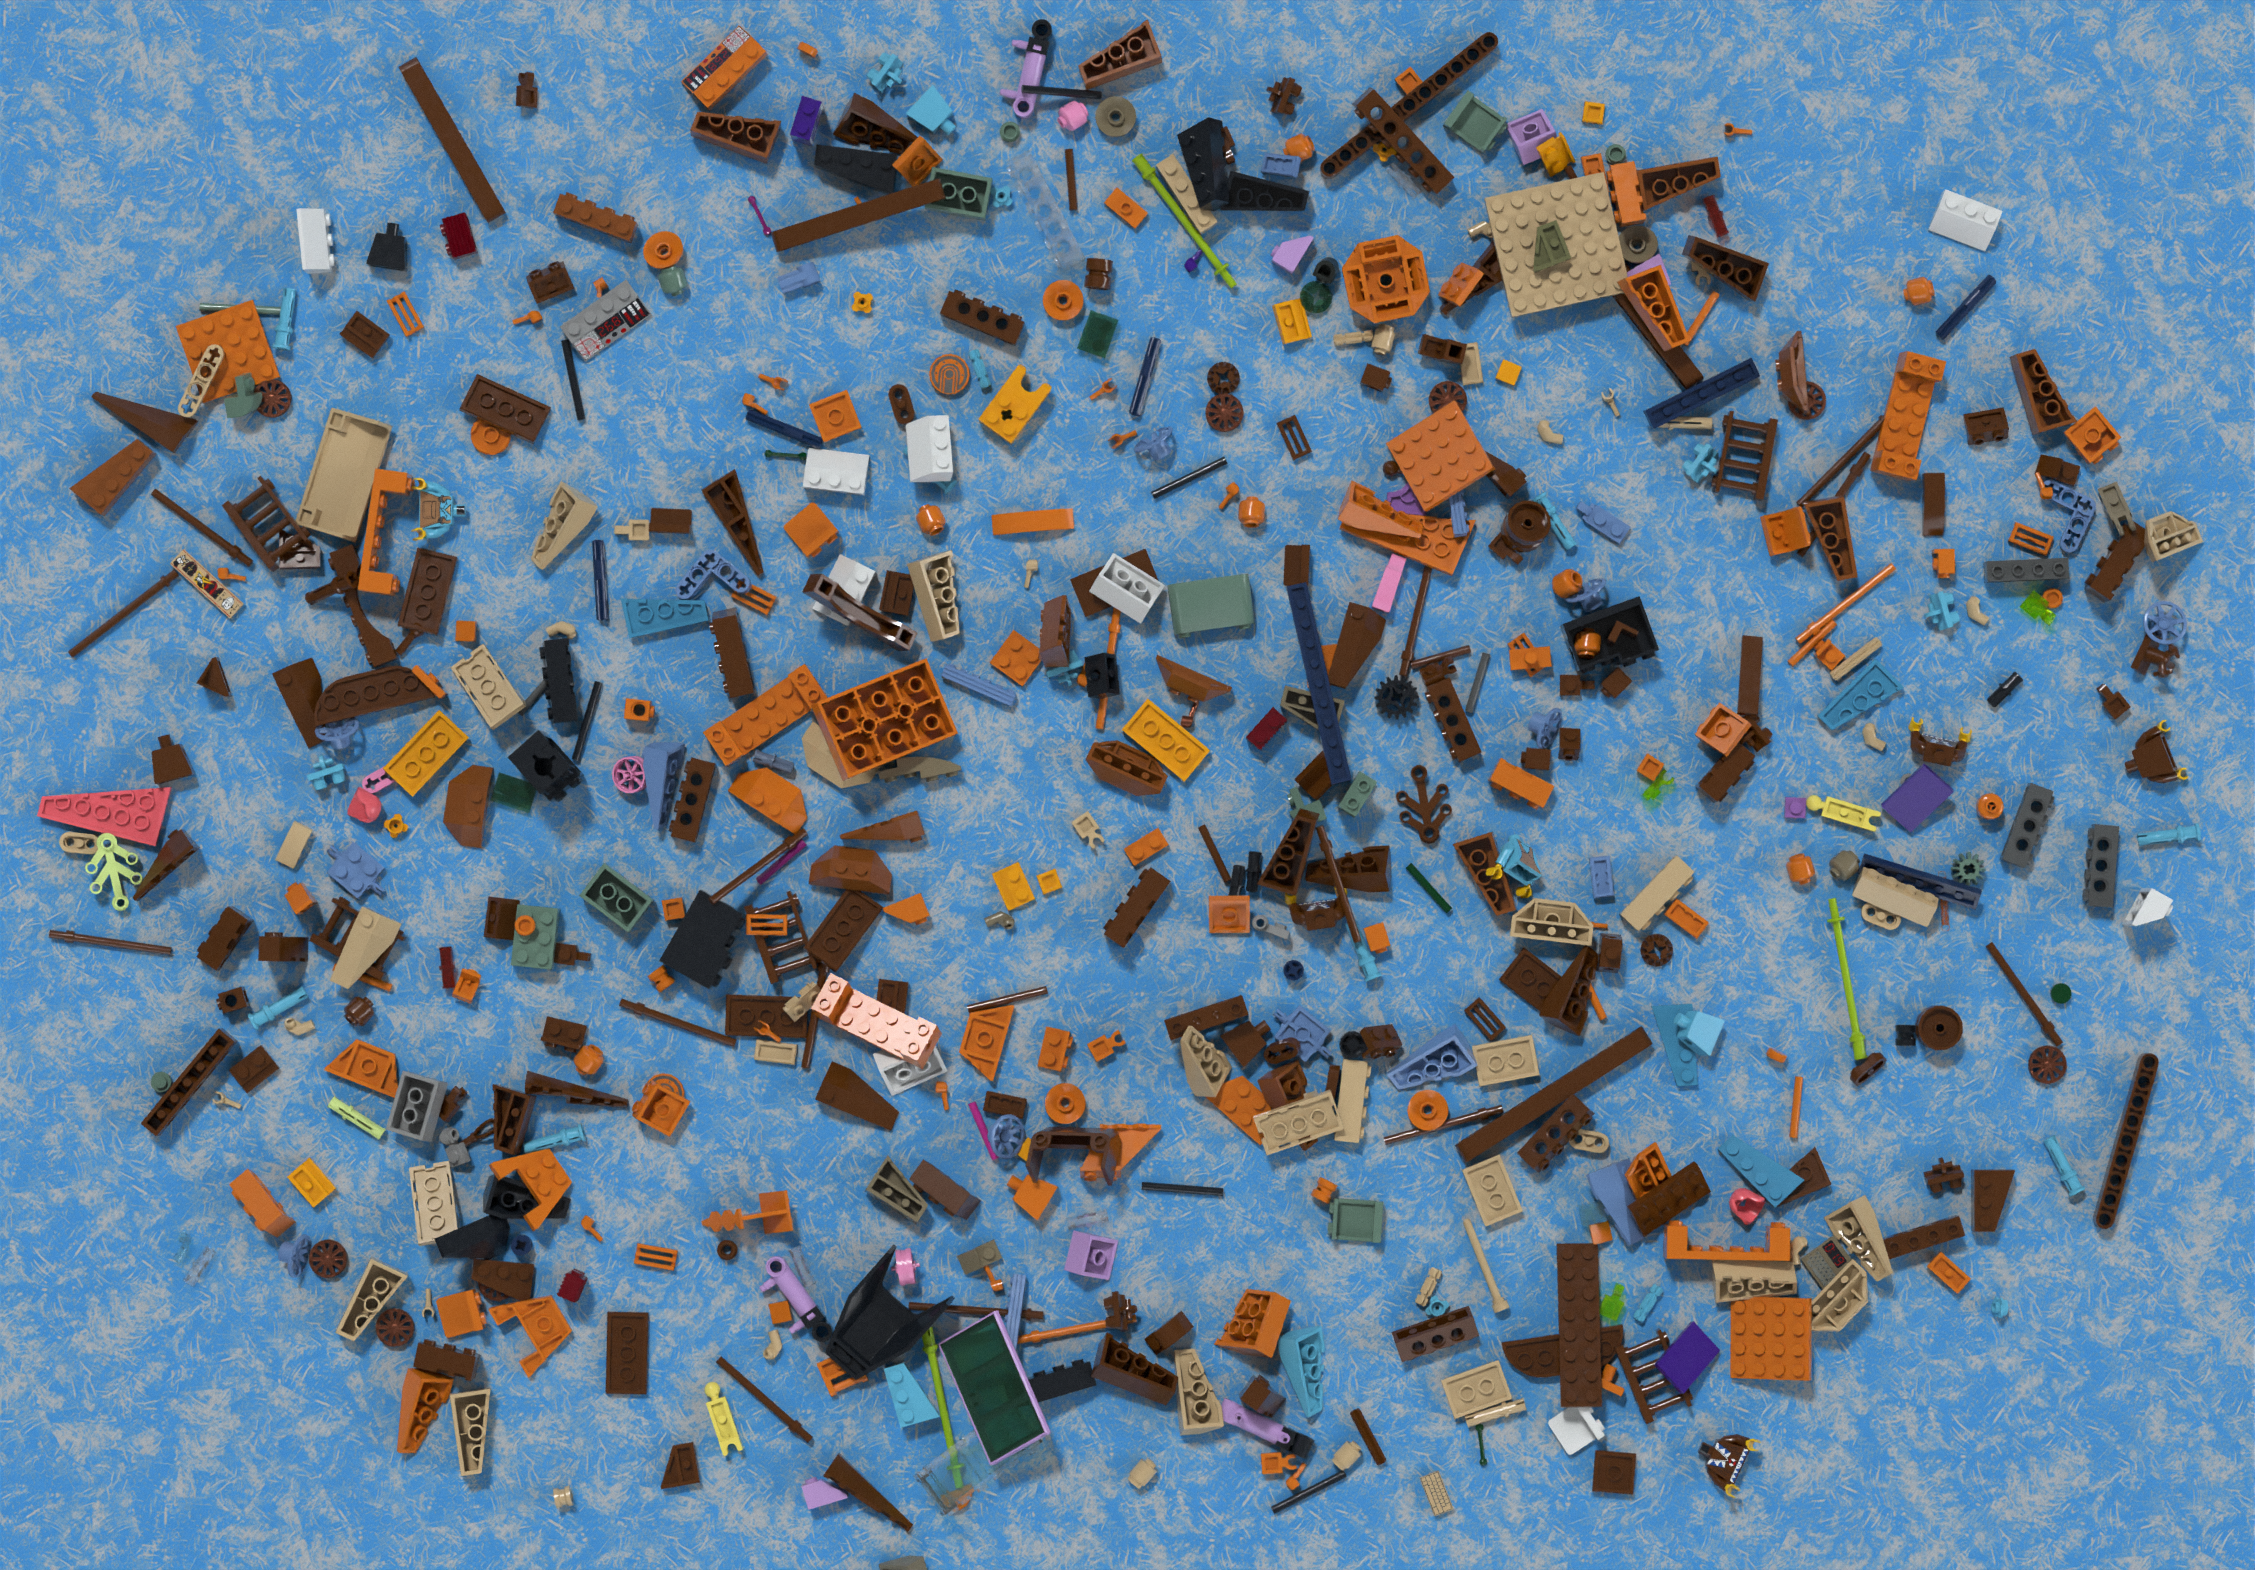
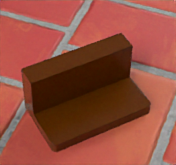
M652 508L649 532L691 534L692 511L690 509Z
M1310 545L1285 546L1283 581L1285 586L1306 582L1308 587Z
M1617 621L1606 644L1613 647L1620 633L1635 640L1639 631Z
M1323 750L1294 779L1316 801L1332 786Z
M488 896L484 937L514 940L517 904H520V900Z

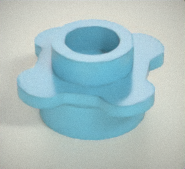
M1010 187L992 188L991 194L994 199L992 204L994 207H999L1000 205L1010 206L1012 204L1009 194L1011 192Z
M1432 1296L1430 1298V1305L1425 1311L1428 1315L1437 1317L1445 1313L1449 1303L1446 1300H1439L1437 1296Z
M1994 1298L1991 1304V1311L1994 1317L2002 1318L2007 1315L2008 1302L2006 1299Z

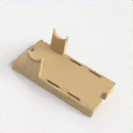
M482 644L470 653L472 656L469 659L465 660L463 658L450 668L490 728L494 730L526 707V702L512 686L487 647Z
M1316 1089L1310 1093H1303L1304 1099L1253 1116L1258 1132H1263L1264 1138H1261L1266 1155L1344 1129L1331 1090L1318 1093ZM1333 1105H1334V1108H1335L1336 1113H1337L1336 1115H1335L1334 1110H1333V1107H1332Z
M449 1161L433 1163L432 1168H426L425 1165L409 1168L419 1246L436 1244L435 1238L460 1228Z

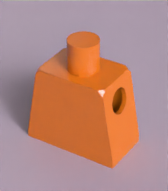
M1029 1174L1026 1175L1023 1181L1012 1175L1007 1183L1008 1187L1017 1191L1012 1199L1036 1220L1039 1219L1058 1188L1057 1185L1038 1178L1037 1183H1033Z

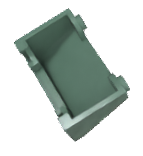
M1248 574L1167 585L1174 635H1178L1179 638L1191 637L1190 633L1195 631L1239 626V630L1249 629L1251 624H1255Z

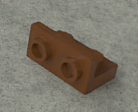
M564 261L553 262L547 268L533 270L526 276L527 283L537 304L574 289Z
M2004 407L1963 414L1968 435V445H1981L1984 442L1990 441L1999 442L2008 438L2009 426Z
M547 1016L540 1040L545 1041V1046L556 1048L558 1044L565 1046L564 1050L576 1053V1050H580L583 1046L587 1025Z

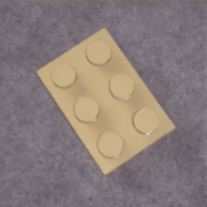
M1532 1035L1472 1046V1052L1477 1062L1475 1068L1479 1086L1540 1075Z
M1500 1154L1462 1169L1485 1227L1523 1211Z
M1499 1360L1441 1380L1454 1419L1512 1399Z

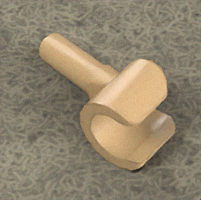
M1609 388L1611 396L1607 398L1602 392V399L1608 402L1617 417L1620 413L1613 400L1614 392Z
M1037 560L1027 561L1025 588H1029L1031 571H1038Z
M215 1092L221 1095V1100L212 1099L214 1103H225L240 1109L241 1104L226 1098L223 1092Z
M426 1289V1302L422 1310L424 1318L426 1316L425 1310L427 1309L431 1310L432 1317L435 1314V1308L431 1302V1289Z

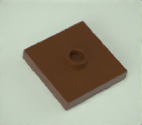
M1595 1450L1592 1491L1633 1495L1636 1453Z

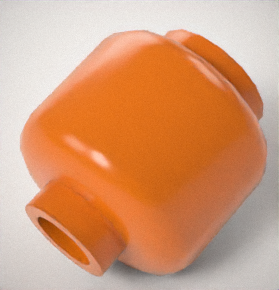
M1300 133L1286 140V148L1283 149L1285 155L1300 157L1302 162L1312 157L1315 147L1308 135L1305 136Z
M1926 277L1909 280L1906 284L1907 288L1903 289L1906 301L1910 300L1914 306L1930 302L1932 296L1935 295L1932 281L1927 280Z
M1249 496L1239 504L1238 519L1243 523L1244 527L1257 528L1265 520V504L1259 501L1257 497Z
M926 504L919 509V513L916 516V521L923 533L933 536L944 530L946 519L938 506Z
M1565 569L1553 577L1552 588L1555 594L1566 599L1577 594L1582 589L1583 580L1577 571Z
M1583 628V631L1575 635L1574 647L1578 656L1582 659H1594L1600 653L1601 636L1595 632V629Z
M1993 793L1980 796L1976 802L1978 815L1986 820L1998 818L2004 809L2002 799Z
M1804 853L1789 857L1786 869L1792 882H1799V885L1810 882V878L1815 875V868L1811 857L1805 856Z
M592 1044L582 1046L573 1060L577 1072L582 1075L595 1074L604 1062L602 1050Z

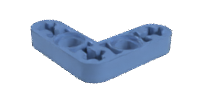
M2053 480L2044 481L2045 486L2051 484L2052 489L2055 491H2059V488L2062 489L2058 494V500L2054 498L2057 495L2053 493L2052 499L2048 500L2073 511L2059 541V547L2062 551L2066 553L2073 552L2080 544L2094 514L2096 504L2088 496ZM2065 492H2069L2073 496V501L2070 504H2066L2062 500V495ZM2077 497L2081 498L2078 502L2086 503L2088 501L2091 510L2084 512L2083 507L2080 505H2076V508H2074L2073 505L2077 502ZM2075 519H2079L2083 523V528L2080 531H2076L2072 527V522ZM2069 530L2073 534H2078L2079 537L2074 536L2071 542L2074 546L2067 549L2064 540L2070 539L2071 534H2067Z
M706 550L677 584L675 592L680 599L691 600L713 573L739 594L749 592L752 583L747 576L714 550ZM709 555H710L711 557L714 556V559H715L716 561H715L714 563L710 562V563L706 566V564H707L708 561H709V560L707 559V557H708ZM702 563H703L707 568H709L708 572L706 571L705 568H703L702 566H700ZM726 566L732 570L729 577H723L721 574L722 569ZM696 570L703 571L704 575L701 580H694L693 574ZM737 577L742 582L746 580L744 582L746 587H740L738 589L739 584L736 583L733 579ZM690 579L694 584H696V586L694 587L693 585H691L688 588V591L690 593L688 595L683 594V591L681 589L683 587L687 588L690 585V583L687 582Z

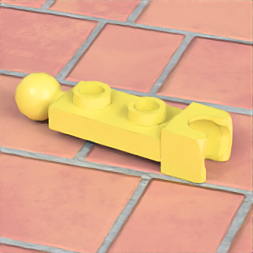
M1811 795L1806 800L1808 809L1811 811L1822 809L1821 816L1868 831H1876V827L1869 823V818L1871 816L1879 817L1881 815L1879 811L1826 796L1825 802L1817 795Z
M716 1382L707 1383L704 1392L712 1401L706 1402V1406L723 1456H727L729 1453V1444H734L738 1451L743 1450V1444L726 1396L719 1398V1384Z

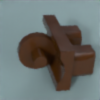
M1283 77L1281 83L1276 81L1273 88L1267 87L1266 91L1271 94L1269 101L1273 102L1270 112L1288 115L1293 113L1295 105L1287 100L1289 95L1298 97L1302 90V87L1295 83V79Z
M1744 715L1742 717L1750 722L1751 727L1739 742L1743 744L1747 741L1758 752L1771 742L1769 739L1773 734L1768 728L1765 727L1761 730L1757 725L1760 721L1759 716Z
M1942 1157L1938 1158L1939 1164L1932 1165L1931 1171L1923 1172L1924 1178L1933 1193L1941 1192L1943 1190L1942 1182L1949 1181L1950 1188L1961 1187L1962 1178H1964L1963 1170H1961L1959 1164L1953 1165L1952 1161L1944 1163Z
M1118 1291L1112 1292V1296L1103 1299L1105 1310L1114 1311V1316L1106 1317V1327L1108 1329H1119L1122 1332L1129 1331L1128 1320L1133 1319L1132 1314L1138 1311L1137 1306L1131 1305V1299L1125 1300V1295L1119 1294Z

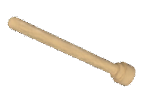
M1465 1219L1463 1221L1464 1227L1493 1297V1311L1497 1313L1509 1308V1304L1499 1293L1471 1220Z

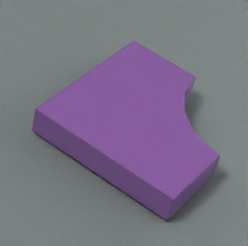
M1408 482L1402 489L1387 493V501L1391 503V506L1397 512L1404 511L1409 515L1426 516V512L1423 510Z

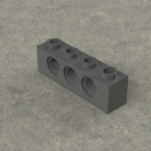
M2068 558L1986 561L1983 563L1984 583L2065 580L2069 578Z
M2033 783L2027 784L2000 860L2021 868L2030 865L2033 858L2032 848L2037 846L2041 836L2038 832L2040 827L2045 826L2048 818L2045 815L2047 808L2052 807L2055 799L2052 796L2054 791ZM2034 801L2040 804V810L2037 813L2031 810V804ZM2027 820L2033 823V829L2030 832L2024 829V823ZM2020 839L2026 842V848L2023 851L2018 850L2016 846Z
M2092 824V827L2088 829L2087 839L2090 840V848L2086 850V860L2089 861L2088 869H2085L2084 881H2087V889L2083 890L2082 895L2085 906L2113 908L2119 826ZM2101 839L2107 844L2104 851H2100L2097 848V843ZM2098 860H2102L2105 863V868L2101 872L2095 867ZM2097 880L2103 883V889L2100 892L2094 889V883Z

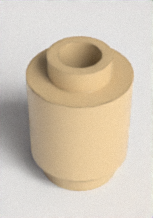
M1379 324V327L1375 330L1371 345L1374 353L1383 356L1386 353H1391L1395 338L1394 327Z
M1346 1441L1335 1452L1332 1459L1333 1463L1342 1471L1346 1468L1349 1469L1362 1455L1360 1452L1361 1447L1355 1441L1351 1443Z
M1141 1458L1130 1471V1476L1127 1479L1140 1489L1156 1474L1157 1470L1155 1467L1157 1465L1149 1458L1146 1460Z

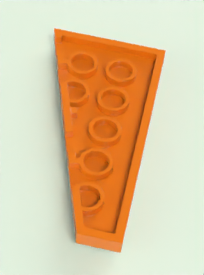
M1410 515L1423 524L1420 538L1359 529L1343 523L1340 525L1339 530L1452 576L1476 520H1466V524L1469 525L1467 536L1455 538L1451 518L1444 519L1433 516Z

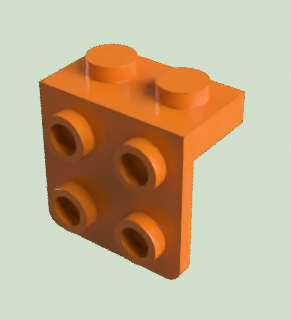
M813 502L784 525V530L808 558L810 556L816 557L822 552L821 547L826 543L829 545L838 538L837 534L839 533L837 528Z
M1801 506L1760 517L1769 556L1810 546V533L1808 532L1805 513Z
M475 1288L437 1299L436 1304L447 1338L486 1328L487 1318L485 1312H481L480 1304H482L479 1292L476 1293Z

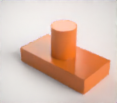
M1550 646L1509 650L1510 671L1552 667Z
M1607 1363L1601 1374L1602 1388L1622 1396L1625 1389L1612 1383L1618 1368Z

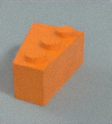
M1635 162L1610 165L1609 171H1606L1608 183H1612L1613 191H1610L1611 203L1616 205V211H1613L1615 223H1619V228L1643 224L1647 218L1646 214L1643 213L1642 196H1640Z

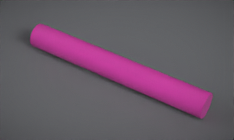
M976 1102L968 1104L991 1159L999 1158L993 1152L988 1141V1129Z

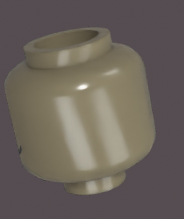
M1842 850L1830 860L1829 872L1835 879L1848 880L1859 870L1860 861L1852 851Z

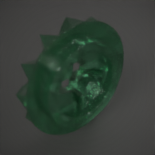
M1309 282L1300 292V302L1308 312L1322 313L1332 303V293L1329 290V286L1322 282ZM1319 290V296L1322 297V300L1319 299L1314 304V297L1310 294H1315Z

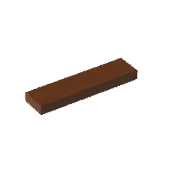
M1742 635L1737 703L1738 715L1758 716L1763 637Z

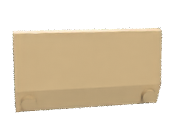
M331 407L297 514L296 521L300 526L356 543L372 493L375 468H380L393 426Z

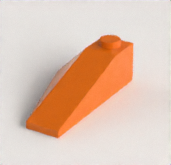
M1354 481L1350 482L1339 509L1338 520L1343 524L1359 529L1417 538L1421 537L1422 523L1404 511L1397 512L1389 501L1385 500L1382 502L1374 496L1375 492Z
M408 1368L402 1387L397 1443L398 1453H416L428 1433L427 1428L432 1419L436 1420L439 1415L436 1412L442 1402L446 1403L449 1398L454 1378L420 1368Z

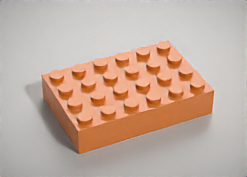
M927 658L818 701L811 706L842 781L958 734Z

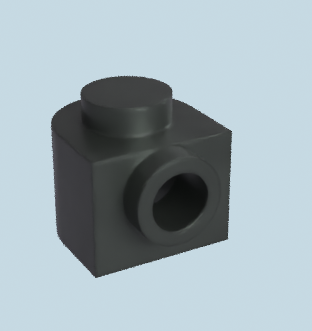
M1326 257L1316 265L1312 275L1316 276L1317 280L1322 283L1331 284L1339 271V264L1334 258Z

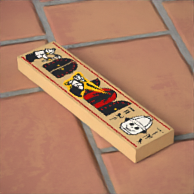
M185 549L170 563L230 619L244 605L238 597Z

